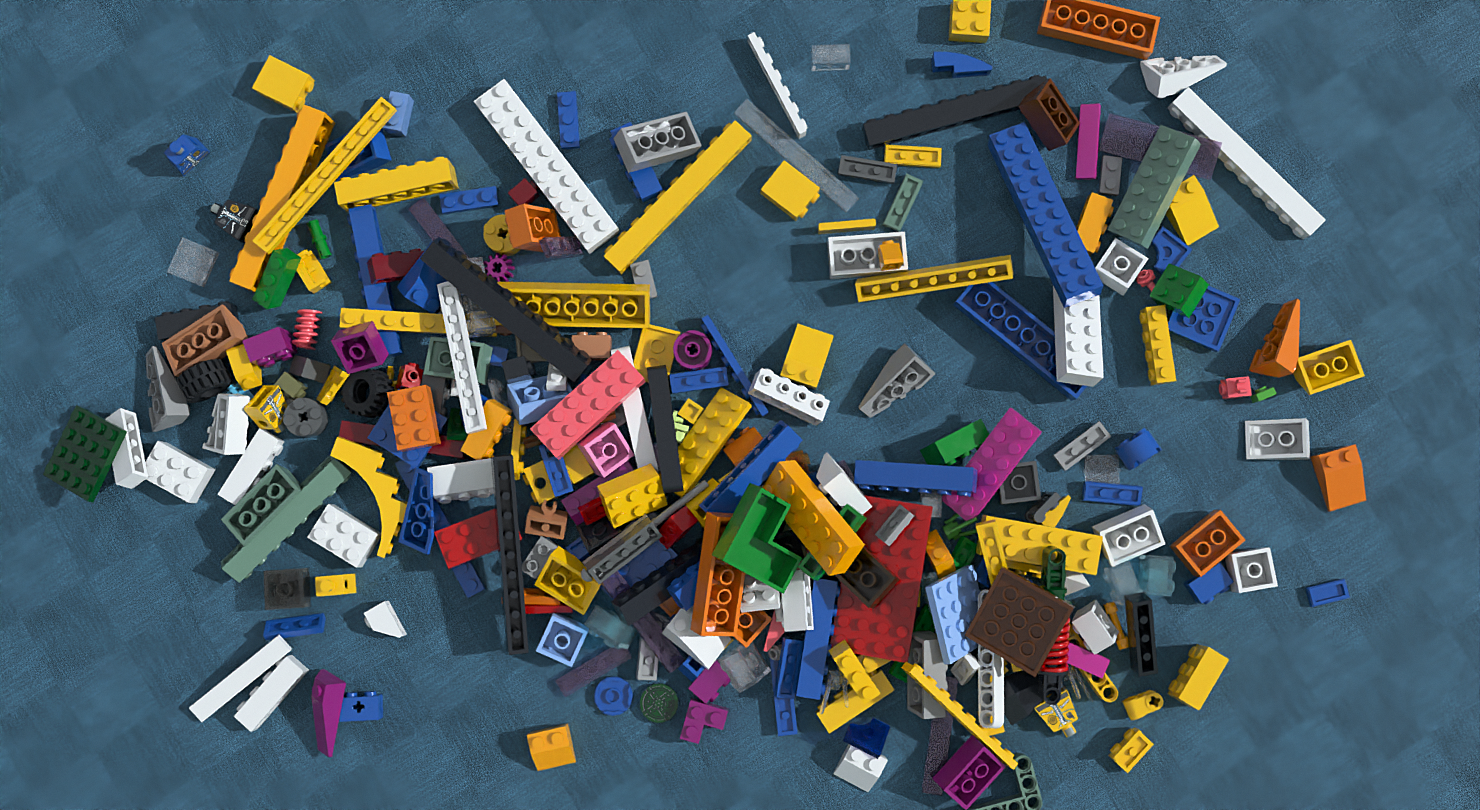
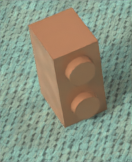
M577 332V335H572L574 345L578 349L587 352L592 360H607L612 356V337L607 335V332H596V335H588V332Z

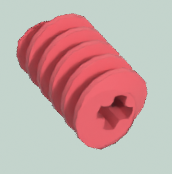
M311 309L297 310V313L302 317L296 318V321L300 324L295 325L294 328L299 332H294L293 336L298 339L292 340L291 343L299 348L316 350L311 344L317 343L312 337L318 336V333L313 330L320 328L315 322L321 321L316 314H321L322 312Z

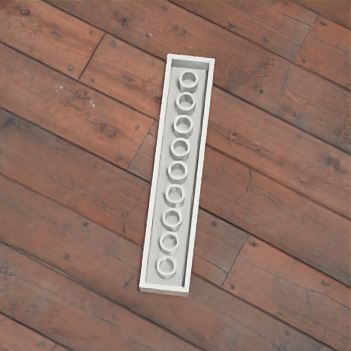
M505 79L474 100L478 109L589 254L620 232L610 216Z

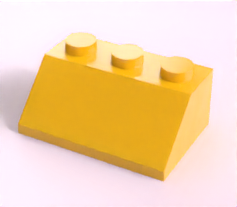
M1351 340L1299 357L1293 373L1296 381L1308 395L1365 376Z

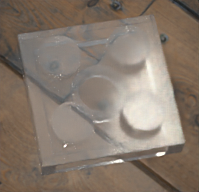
M182 237L167 272L205 287L219 252Z

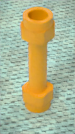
M1115 601L1104 604L1106 614H1109L1112 623L1119 631L1116 639L1119 650L1128 648V637L1123 633L1116 613L1118 609Z

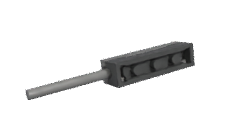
M703 480L657 517L650 520L645 514L583 561L587 570L582 569V579L586 582L593 581L591 577H593L598 584H601L661 538L662 535L656 527L709 486L708 483Z

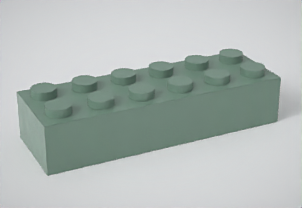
M1160 125L1108 231L1141 247L1149 248L1201 145L1195 137Z

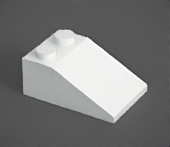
M1306 418L1245 421L1246 459H1310L1309 421Z
M694 605L687 611L681 608L662 634L708 670L730 642L731 638L729 636H700L690 629Z

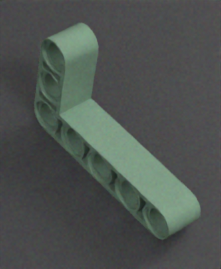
M1016 753L1013 757L1016 762L1021 758L1026 760L1024 767L1019 768L1016 766L1013 770L1019 794L970 806L967 810H991L993 807H997L998 810H1009L1008 807L1012 802H1017L1016 810H1040L1043 805L1030 758L1023 753ZM1025 778H1030V785L1024 787L1022 785L1023 780ZM1035 797L1036 803L1033 806H1028V799Z

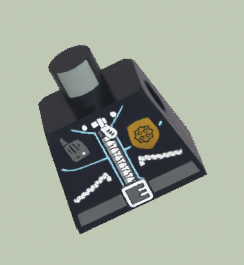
M226 200L223 206L214 203L210 212L217 216L215 220L216 225L245 244L246 234L251 231L253 226L252 220L259 210L248 205Z

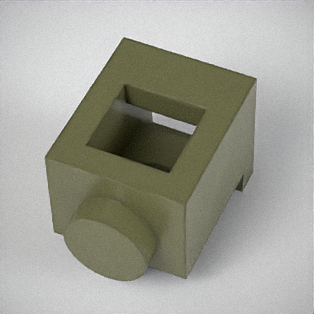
M284 372L274 384L279 385L282 394L289 399L303 398L308 388L288 372Z

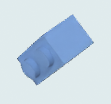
M390 91L388 102L396 108L397 112L382 128L388 134L406 137L414 100L409 94Z

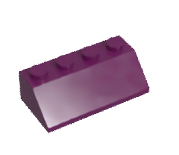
M628 460L605 478L600 476L561 500L576 525L584 522L578 507L600 497L598 485L634 470Z

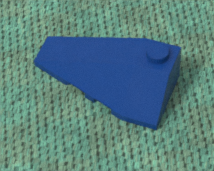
M415 468L399 542L422 553L430 554L434 537L433 473L421 468Z

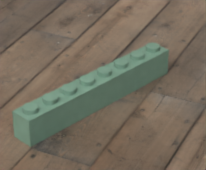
M329 455L300 484L301 492L246 546L239 543L221 561V569L239 583L243 579L249 578L253 569L257 565H262L271 551L275 552L280 547L281 542L294 533L295 528L299 524L302 525L307 521L309 514L313 510L316 511L322 506V501L325 498L331 497L341 483L344 484L351 476L350 467L343 461Z

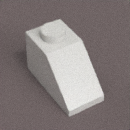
M384 601L364 613L366 625L374 631L399 638L407 635L389 601Z

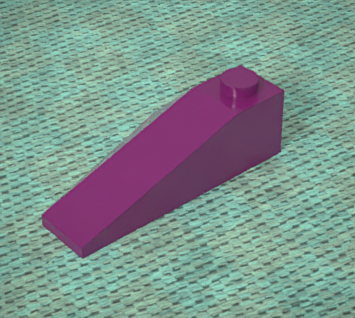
M321 669L315 677L311 696L318 750L327 757H332L346 682L327 670Z

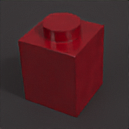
M524 178L508 194L518 206L521 204L530 205L539 197L537 192L539 188L532 180L528 182Z

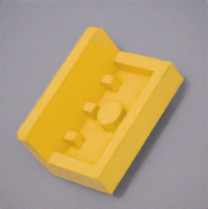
M1135 727L1125 732L1123 735L1124 739L1120 743H1116L1108 755L1126 773L1154 745Z

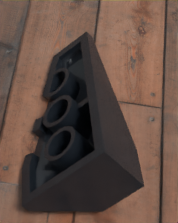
M1022 670L1004 677V714L1013 726L1030 716L1033 709L1043 701L1038 695V674L1034 677Z

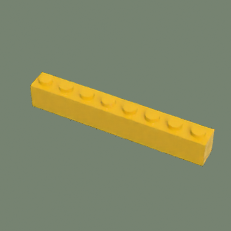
M1011 255L859 278L855 283L858 302L1013 279Z

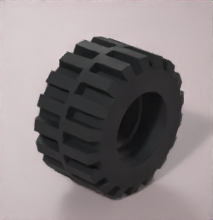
M211 359L188 368L177 378L176 382L188 403H197L220 394L232 384L233 380L221 359Z
M369 368L351 373L345 383L342 384L343 391H341V395H343V398L341 400L342 403H345V409L349 410L351 414L358 416L380 417L389 404L387 392L395 391L394 387L391 386L393 384L392 380L388 379L389 376L384 372ZM368 386H369V387H370V394H369V397H368L367 400H366L365 394H366V390H367V388H368Z

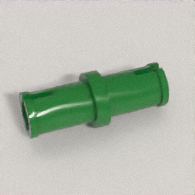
M312 220L306 223L313 238L311 239L312 244H315L320 256L319 258L326 259L332 256L326 242L327 237L323 235L319 221Z

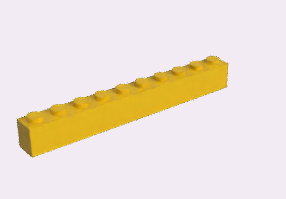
M736 120L732 124L728 123L723 128V133L711 140L709 143L710 147L706 151L703 149L697 155V160L693 164L689 163L684 168V173L680 178L677 176L670 183L671 187L667 191L663 190L657 196L658 200L645 208V214L641 218L637 217L631 223L632 227L627 232L623 231L618 236V241L614 246L611 244L604 251L605 260L621 275L752 141V135Z

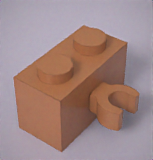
M546 499L543 500L541 507L531 505L527 515L525 533L563 540L567 529L569 513L556 510L557 501H554L552 507L546 505Z

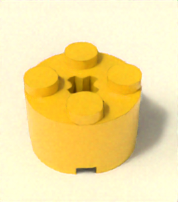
M504 214L494 216L484 225L483 235L486 244L493 252L499 253V255L506 254L507 256H512L518 253L521 249L512 248L509 240L510 234L505 222L506 216ZM503 233H506L505 239L502 238Z

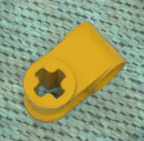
M1146 690L1122 701L1130 720L1142 718L1146 714L1159 710L1164 702L1162 696L1153 690ZM1152 696L1155 697L1153 704L1150 703Z

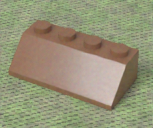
M220 305L164 341L162 346L174 376L179 377L185 370L198 363L211 359L225 358L227 356L226 349L243 344V340L248 339L243 325L225 305Z

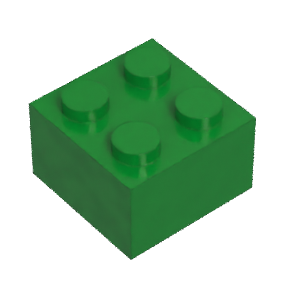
M1169 263L1149 297L1157 305H1165V308L1190 318L1209 284L1201 276Z

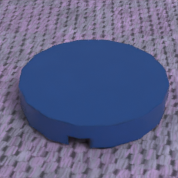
M606 677L595 688V704L606 715H620L632 703V688L622 677Z

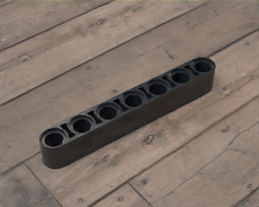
M666 365L647 367L664 494L681 492L684 490Z

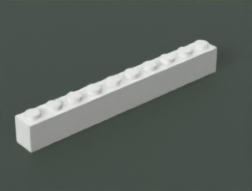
M1189 87L1169 105L1170 114L1174 118L1179 119L1186 130L1193 132L1197 136V140L1201 144L1206 145L1214 157L1221 159L1224 162V166L1229 171H1233L1238 176V180L1247 185L1256 197L1261 198L1265 202L1266 207L1279 216L1282 223L1288 224L1297 237L1302 239L1309 237L1326 220Z

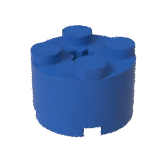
M1145 428L1131 437L1132 441L1128 438L1115 448L1117 455L1128 471L1136 468L1162 450L1151 433Z

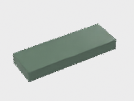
M906 173L882 224L883 226L896 232L901 231L922 186V180Z

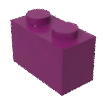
M716 659L708 670L705 668L688 689L705 704L708 701L712 703L719 695L718 689L721 686L725 688L732 680L730 677L732 672Z

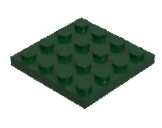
M76 405L57 446L54 448L50 461L45 467L43 475L84 500L94 503L127 431L84 407Z

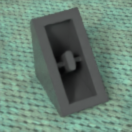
M294 355L289 373L325 384L331 365Z

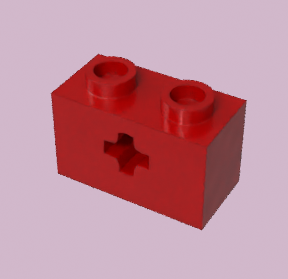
M686 506L672 515L658 530L662 535L658 539L659 542L668 550L680 541L699 520Z

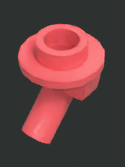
M1142 270L1139 272L1136 282L1142 287L1147 286L1152 292L1156 285L1153 280L1156 277L1152 270Z

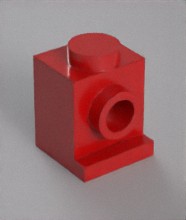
M415 363L401 366L395 389L402 390L420 386L424 370L419 369V365Z

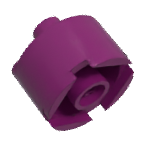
M690 330L677 337L674 342L673 353L677 363L682 368L688 371H698L706 367L710 362L712 346L705 334L696 330ZM695 347L698 352L690 355L688 349Z

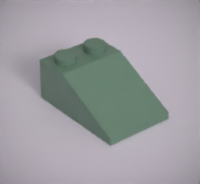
M430 337L424 375L456 381L448 339ZM470 342L478 384L486 385L493 348L485 343Z

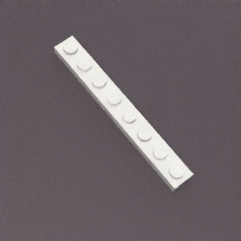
M447 281L437 284L465 430L467 434L486 430L487 425L460 291Z

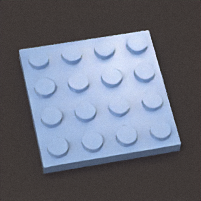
M973 564L966 565L925 587L944 664H952L978 648V643L964 636L978 611V595L981 592Z

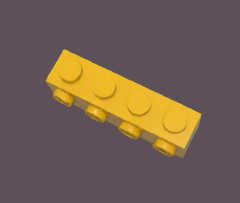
M1165 305L1146 307L1140 310L1139 319L1143 328L1142 339L1146 348L1145 359L1148 362L1149 368L1148 379L1151 382V386L1175 382L1176 375Z

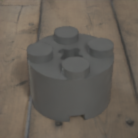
M296 398L285 409L283 423L291 433L306 438L318 436L323 433L328 425L327 410L318 401L309 398ZM305 415L309 418L307 421H305Z

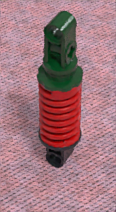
M1047 546L1042 552V583L1039 587L1072 604L1071 601L1065 600V593H1067V588L1065 587L1066 555L1063 550L1055 546ZM1056 551L1057 557L1051 561V554ZM1068 618L1037 673L1038 695L1049 705H1055L1060 701L1061 676L1069 674L1067 661L1069 659L1068 638L1070 634L1068 631L1070 629V618ZM1049 690H1052V695L1050 697H1046V693Z

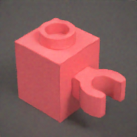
M1249 376L1228 378L1220 381L1219 393L1222 395V399L1252 396Z

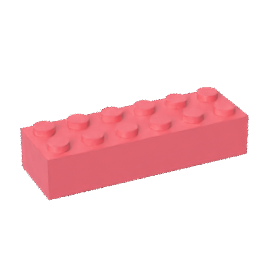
M617 350L531 427L530 430L560 460L645 383V379Z

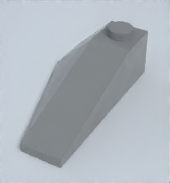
M904 343L890 357L858 408L871 418L890 407L891 402L898 398L903 399L906 397V393L914 388L915 390L921 388L935 375V372Z
M152 346L146 354L147 378L151 379L148 397H152V408H149V417L152 432H157L182 424L190 415V407L187 405L180 387L157 346Z

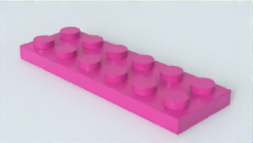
M1009 408L965 466L978 470L976 493H971V497L957 495V492H952L951 495H943L941 500L966 521L977 517L1042 431L1013 408Z

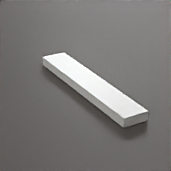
M278 635L197 700L189 709L203 722L290 652L292 648Z

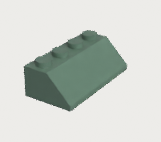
M276 464L221 520L240 543L246 546L301 492L300 483L288 469Z

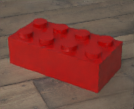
M495 508L434 532L448 570L498 550Z

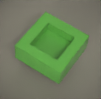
M1266 386L1254 390L1256 394L1250 396V398L1255 403L1277 393L1274 387L1267 389Z

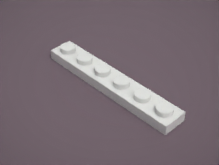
M755 32L749 34L748 43L799 139L806 136L807 124L803 118H799L797 114L799 110L796 103L790 101L788 88L786 85L783 86L781 84V75L771 65L773 60L769 53H765L761 37H757Z

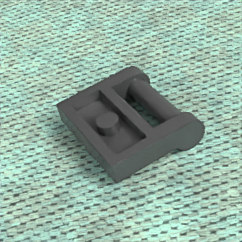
M1046 491L1041 496V500H1037L1026 511L1025 519L1030 522H1043L1045 514L1049 510H1054L1059 505L1058 501L1062 497L1057 492Z

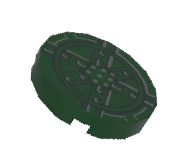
M655 683L647 687L642 693L640 709L648 720L655 723H663L670 720L676 714L678 696L669 685Z

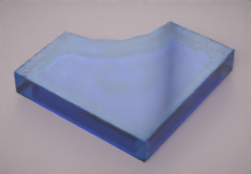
M872 718L865 725L850 723L843 741L878 759L882 753L890 726L875 718Z

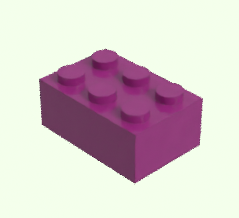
M971 735L932 779L959 805L967 810L1006 766Z

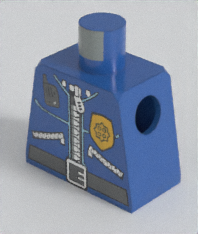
M183 134L170 144V147L165 150L164 154L169 162L185 176L210 151L197 138Z

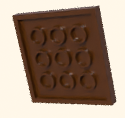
M1002 566L964 636L1036 677L1071 615L1074 606Z

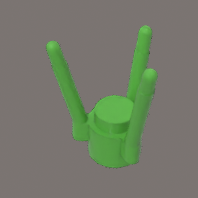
M956 513L950 519L944 521L946 525L942 526V529L948 540H956L961 536L977 533V529L966 532L961 531V528L977 521V518L974 517L958 525L957 522L953 523L960 516Z

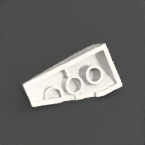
M1216 55L1193 56L1192 60L1175 57L1174 61H1164V58L1140 61L1147 89L1158 98H1165L1168 95L1176 94L1227 65L1225 61Z

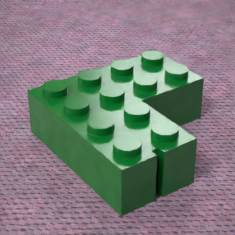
M749 483L712 556L784 594L802 560V557L773 542L791 504L776 497L762 487Z

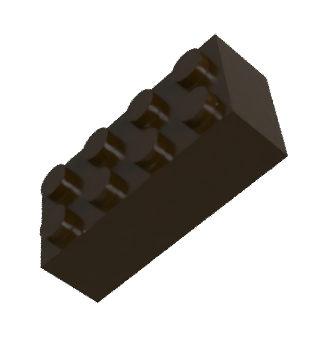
M865 546L845 573L835 575L868 608L872 609L900 580Z

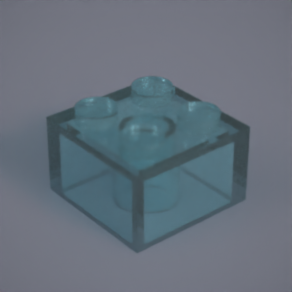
M1140 555L1137 593L1144 592L1147 595L1171 596L1175 589V583L1172 581L1173 573L1176 570V562L1173 561L1174 557Z
M596 605L584 626L589 628L588 632L591 635L605 639L604 643L619 650L620 648L628 649L640 630L633 624L630 626L626 625L615 612Z

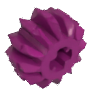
M495 253L494 259L491 255L488 256L490 262L483 261V264L487 267L482 268V271L487 273L488 276L495 278L497 282H502V280L509 282L507 276L513 278L514 275L509 271L515 270V267L511 265L513 261L507 259L506 254H503L500 258L499 253ZM497 266H499L501 269V272L499 273L496 270Z

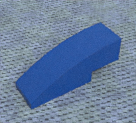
M933 52L931 57L932 72L951 71L952 78L988 76L992 71L991 65L960 53Z

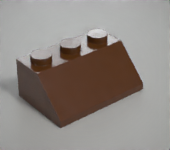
M1051 78L1028 93L1018 106L1048 151L1066 145L1080 124Z

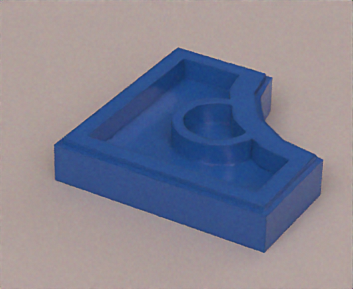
M1164 226L1160 227L1151 242L1156 251V262L1153 269L1162 275L1169 263L1179 267L1192 251V248Z

